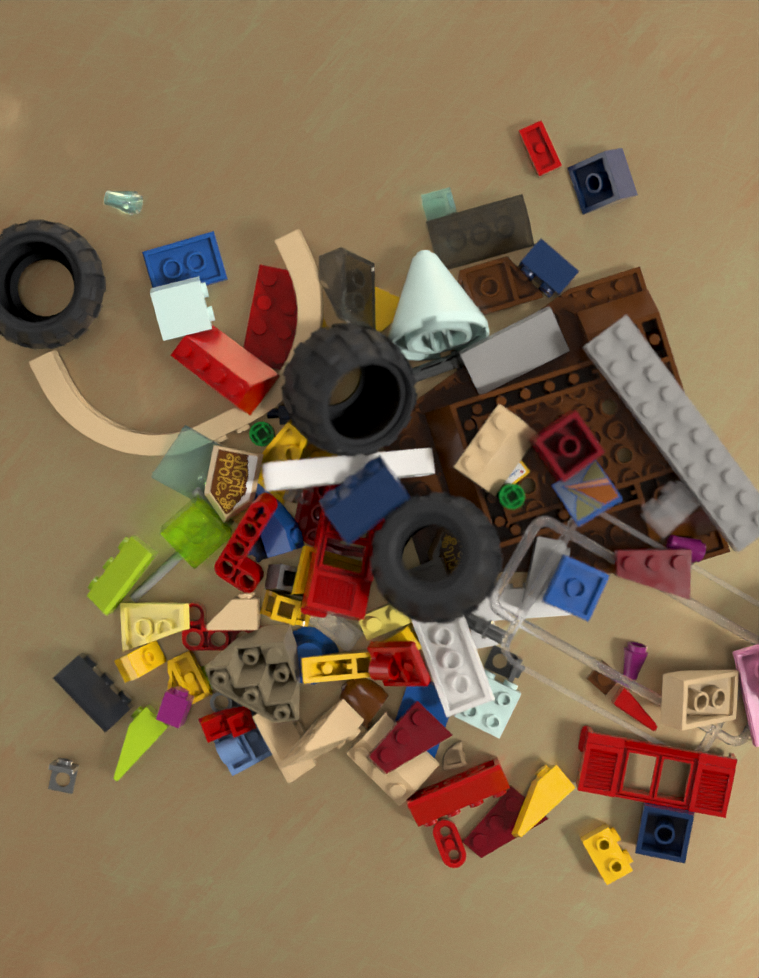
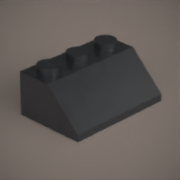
M82 652L54 676L53 679L106 733L134 706L131 703L132 698L126 691H119L113 685L115 680L107 672L102 673L96 667L98 663L91 655L87 654L85 656Z

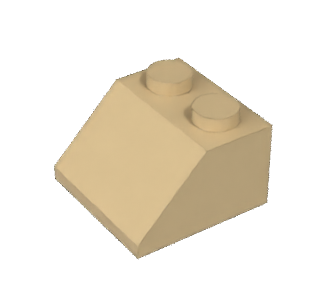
M240 592L207 624V630H258L261 626V596H255V592Z

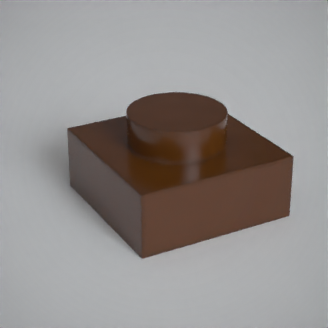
M603 660L586 677L605 696L622 678Z

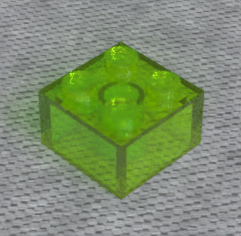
M197 494L161 526L160 534L193 569H196L232 537V528L226 522L224 523L213 508Z

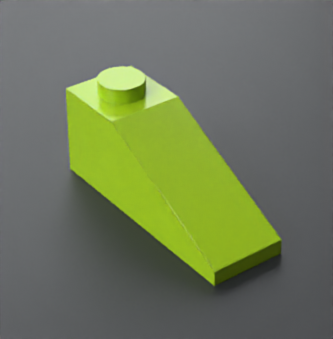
M150 704L145 708L140 706L130 716L134 720L129 724L113 778L116 781L129 770L169 727L168 724L156 720L158 711Z

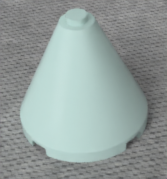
M429 250L417 252L416 256L412 258L388 338L401 348L408 360L425 361L441 358V352L453 349L460 351L488 337L489 328L486 318L438 256Z

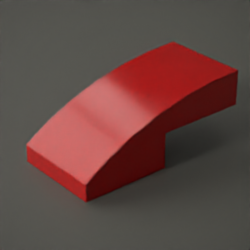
M245 706L221 710L198 719L208 743L230 733L235 738L257 728L250 709Z

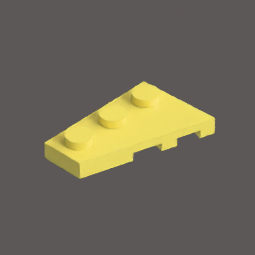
M128 601L120 603L122 652L190 628L189 603Z

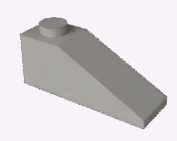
M540 536L535 537L521 604L522 611L528 612L547 588L562 555L564 554L569 557L570 548L567 547V542Z

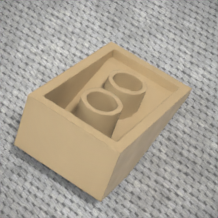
M692 670L663 674L661 723L679 730H687L735 720L739 671Z
M342 699L315 719L280 763V766L285 768L325 754L333 748L340 749L347 740L352 741L360 733L359 726L364 719Z

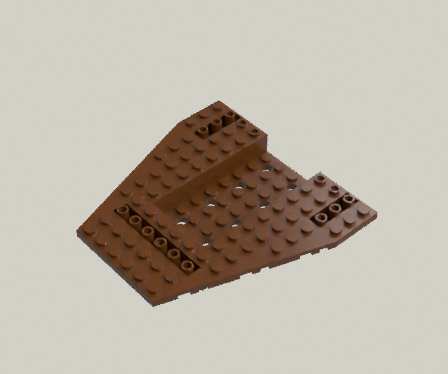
M640 266L570 288L545 306L551 308L569 348L568 352L482 395L478 394L464 365L462 369L455 371L418 398L416 406L412 409L410 415L412 418L407 427L402 429L393 443L389 446H383L385 452L432 448L435 474L399 478L410 498L416 495L425 496L430 495L432 492L448 493L455 497H462L473 503L487 516L497 532L500 540L501 556L503 557L501 572H528L534 539L537 536L567 542V547L570 548V558L606 574L614 573L615 550L667 549L666 544L670 535L700 539L702 543L706 544V552L702 560L730 552L727 541L583 349L585 345L627 315L684 391L660 312L649 290H647ZM606 400H612L616 405V410L611 415L604 413L602 410V404ZM498 404L517 416L537 433L554 422L555 417L576 410L605 451L596 461L621 496L622 501L578 527L552 487L557 482L532 445L521 459L530 473L519 480L516 485L521 487L522 481L529 478L534 481L535 489L531 493H525L523 504L516 509L503 507L498 499V493L493 496L454 468V465ZM622 448H627L631 452V459L626 463H622L617 457L618 451ZM440 525L427 526L412 537L420 565L430 561L427 553Z

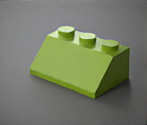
M136 535L131 536L130 539L127 536L118 546L120 550L115 558L111 556L102 567L105 572L100 578L96 576L87 587L90 590L87 597L105 615H109L117 609L158 554L157 551Z

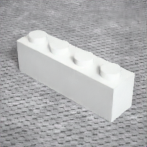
M526 582L523 583V587L513 588L512 583L498 584V589H494L490 598L487 597L478 607L479 610L473 613L486 621L571 615L542 601L547 588L528 612L522 611L521 604Z

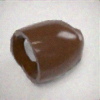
M368 678L349 679L342 684L339 699L340 701L344 699L364 719L361 725L368 730L372 724L371 720L389 695L373 680Z

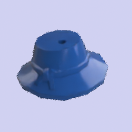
M302 627L293 631L299 659L300 683H303L301 658L338 653L339 649L333 638L320 628ZM316 682V683H306V684L315 685V684H317V683H319V682Z

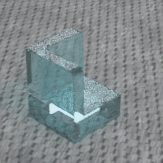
M450 187L421 195L423 209L428 222L456 215L457 210Z

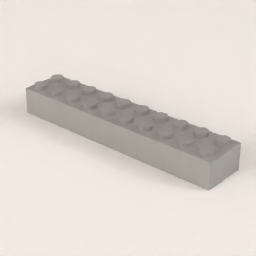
M627 315L583 347L584 351L732 550L740 552L759 538V492Z

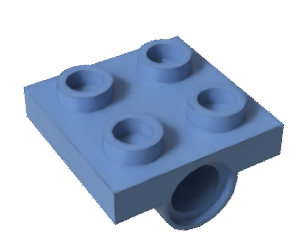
M258 727L235 738L230 733L214 740L217 753L223 763L227 765L232 776L272 755Z

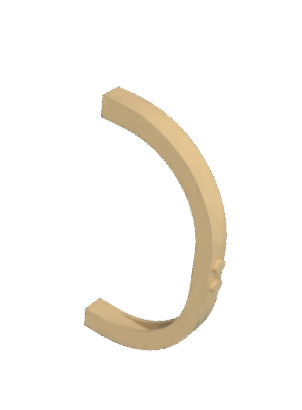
M295 230L275 240L293 280L298 305V323L293 347L287 361L278 373L281 376L251 416L235 407L202 424L177 432L149 433L124 427L103 416L84 399L71 380L57 350L50 351L29 361L47 398L60 415L79 432L97 443L130 454L147 456L177 454L192 450L211 441L216 445L228 439L227 433L235 430L236 434H239L249 429L248 423L265 415L283 401L281 386L285 384L283 372L286 363L291 361L294 355L293 350L300 342L304 343L311 337L312 332L320 329L323 325L324 300L322 284L317 266L301 231Z

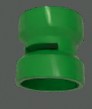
M257 422L250 428L249 437L257 446H268L275 438V430L269 423Z
M507 484L500 489L498 499L503 507L516 509L523 504L525 493L519 485Z

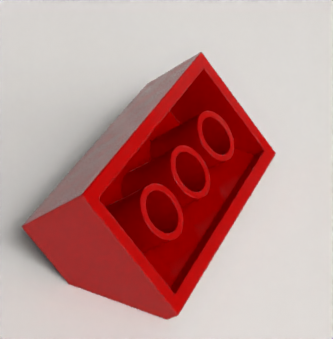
M212 325V329L185 335L170 355L249 416L252 415L281 376L214 325Z
M495 757L415 791L407 799V805L418 827L424 825L426 828L436 824L440 817L447 815V818L458 815L461 813L460 809L466 806L474 808L483 804V799L493 796V798L503 796L507 793L506 789H509L510 786L498 757Z

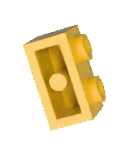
M604 823L580 837L606 885L633 871L630 866L633 860L627 849H620L617 842L621 838L614 827L609 829L607 824Z

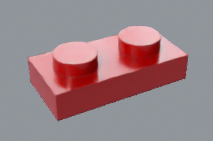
M542 120L518 131L538 177L562 167Z

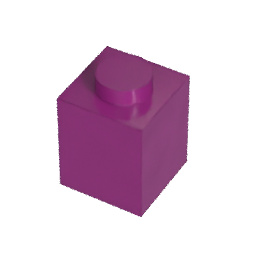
M171 687L164 694L156 720L179 729L187 720L195 696L188 694L189 691L183 687Z

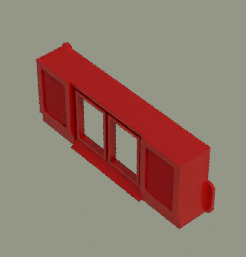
M340 484L327 485L325 487L324 495L328 491L334 490ZM321 507L300 608L302 614L318 618H325L329 614L356 621L365 619L374 577L371 573L370 557H372L373 546L371 544L376 530H380L385 521L384 519L368 530L367 539L359 537L351 543L365 547L361 570L358 573L322 564L327 538L345 542L339 532L329 530L331 521Z
M587 725L581 728L578 750L582 752L576 780L577 791L726 818L737 765V758L734 753L729 752V756L726 757L593 732L592 727ZM629 753L656 757L649 791L623 787ZM664 759L691 764L684 798L657 793Z

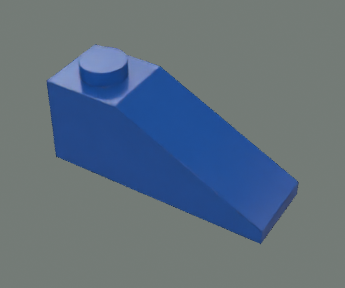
M257 484L254 501L260 494L269 493L260 484ZM277 500L278 507L261 534L268 558L305 546L298 523L279 500ZM261 507L258 513L263 514L265 508Z

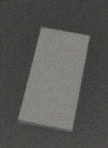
M547 306L458 352L478 394L482 395L568 352L569 348L551 308Z

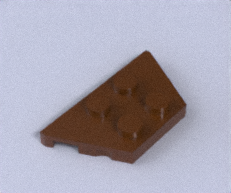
M508 256L459 270L457 282L483 316L544 298L540 290Z

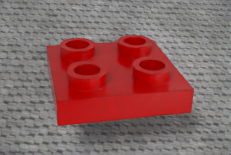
M414 641L370 642L367 649L372 658L369 663V674L373 680H382L384 686L429 685L431 678Z

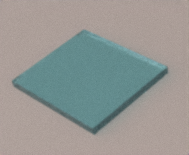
M185 425L155 471L152 472L151 478L201 504L192 495V492L197 487L205 491L213 446L222 445Z

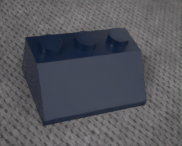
M379 455L375 459L369 460L358 472L348 476L334 490L328 491L319 502L325 514L349 545L383 520L393 509L396 510L404 504V501L409 500L410 497L398 476Z

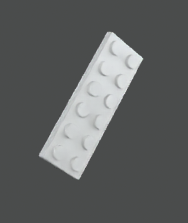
M443 557L407 570L413 578L424 583L439 582L450 576ZM465 616L455 620L453 623L441 625L436 623L424 624L412 620L446 717L495 700Z

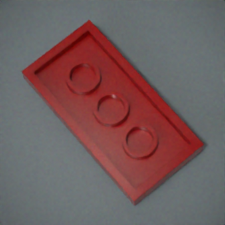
M260 264L243 348L270 368L281 370L288 359L296 336L298 323L297 297L293 280L288 270Z

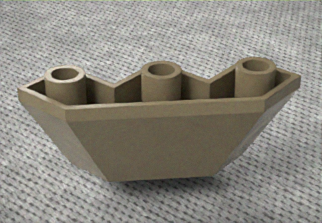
M290 623L264 626L238 637L206 665L205 670L214 690L274 723L297 721L299 719L300 667L297 645Z

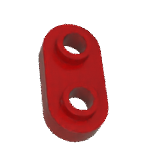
M447 818L438 820L433 826V836L441 858L446 866L458 868L466 861V850L457 826L452 820ZM442 827L450 829L446 835H443L440 830ZM456 850L458 851V856L452 858L449 856V852Z

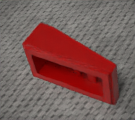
M621 685L612 698L611 703L650 730L656 731L658 726L632 694Z

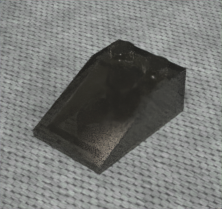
M342 247L320 255L319 280L338 319L359 325L360 327L367 326L376 330L375 263Z

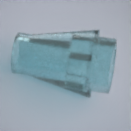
M107 190L104 204L132 216L141 212L143 196L138 194L137 191Z

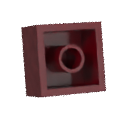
M576 410L567 411L528 440L557 482L567 481L605 453Z

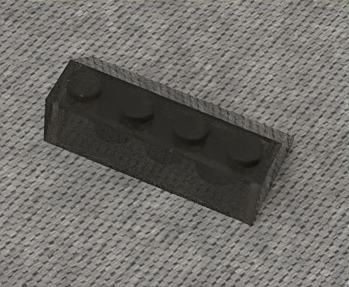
M523 194L432 219L425 223L432 251L448 270L534 246L530 219Z

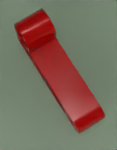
M270 493L260 494L250 505L214 566V570L220 578L244 593L253 592L264 577L262 567L247 556L278 507L276 498ZM261 507L265 508L263 514L258 513ZM248 524L253 525L255 530L251 529ZM237 543H240L244 548H240ZM225 561L229 562L232 567L228 566Z
M195 601L189 603V608H198L201 615L198 620H192L189 617L190 628L182 631V643L185 648L192 651H223L237 639L240 632L250 633L255 630H207L206 608L200 602ZM190 632H197L200 635L201 641L199 644L193 645L189 642L188 635ZM215 632H222L225 635L226 641L224 644L219 645L213 641V634Z

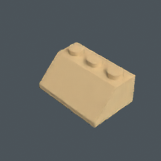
M498 404L456 462L454 468L495 496L530 448L531 444L528 440L535 436L537 432Z
M386 711L368 730L354 741L346 754L400 806L424 783L440 763L425 751L388 774H383L367 758V755L397 722Z
M254 713L252 717L288 784L316 766V758L318 756L282 768L280 763L305 733L300 722L296 724L295 721L274 723L258 713Z

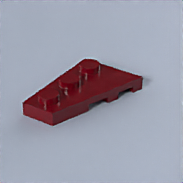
M689 548L615 550L614 575L690 600L692 550Z
M415 701L367 755V758L383 774H388L453 736V734L424 706Z
M512 785L506 790L507 793L493 804L462 840L480 858L517 838L511 833L526 797ZM545 815V816H544L537 824H535L532 828H534V827L538 826L539 824L545 822V821L548 820L549 818Z

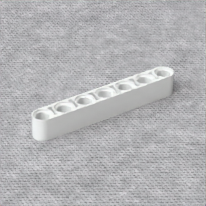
M432 448L380 452L368 456L358 454L355 457L337 456L267 463L262 465L265 491L342 484L348 476L358 472L369 460L375 459L379 455L391 467L398 478L435 474Z

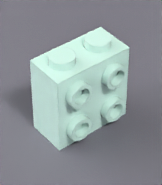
M199 276L151 288L150 295L163 341L212 329L211 321H215V315L212 306L207 307L205 297H209L206 282L201 283Z
M484 669L495 700L455 714L454 717L500 739L521 696V692L517 690V684L506 679L502 683L494 679L496 674Z

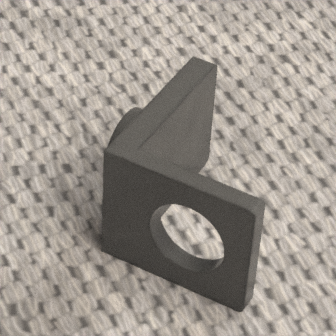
M495 645L490 651L484 668L506 677L509 682L513 683L515 677H520L524 665L521 664L523 660L520 656ZM503 654L506 656L507 664L505 667L496 668L493 665L495 655Z
M58 758V760L51 762L48 768L52 770L48 789L72 794L79 765L73 764L72 760L66 758ZM59 773H67L70 776V783L67 786H60L56 782V776Z

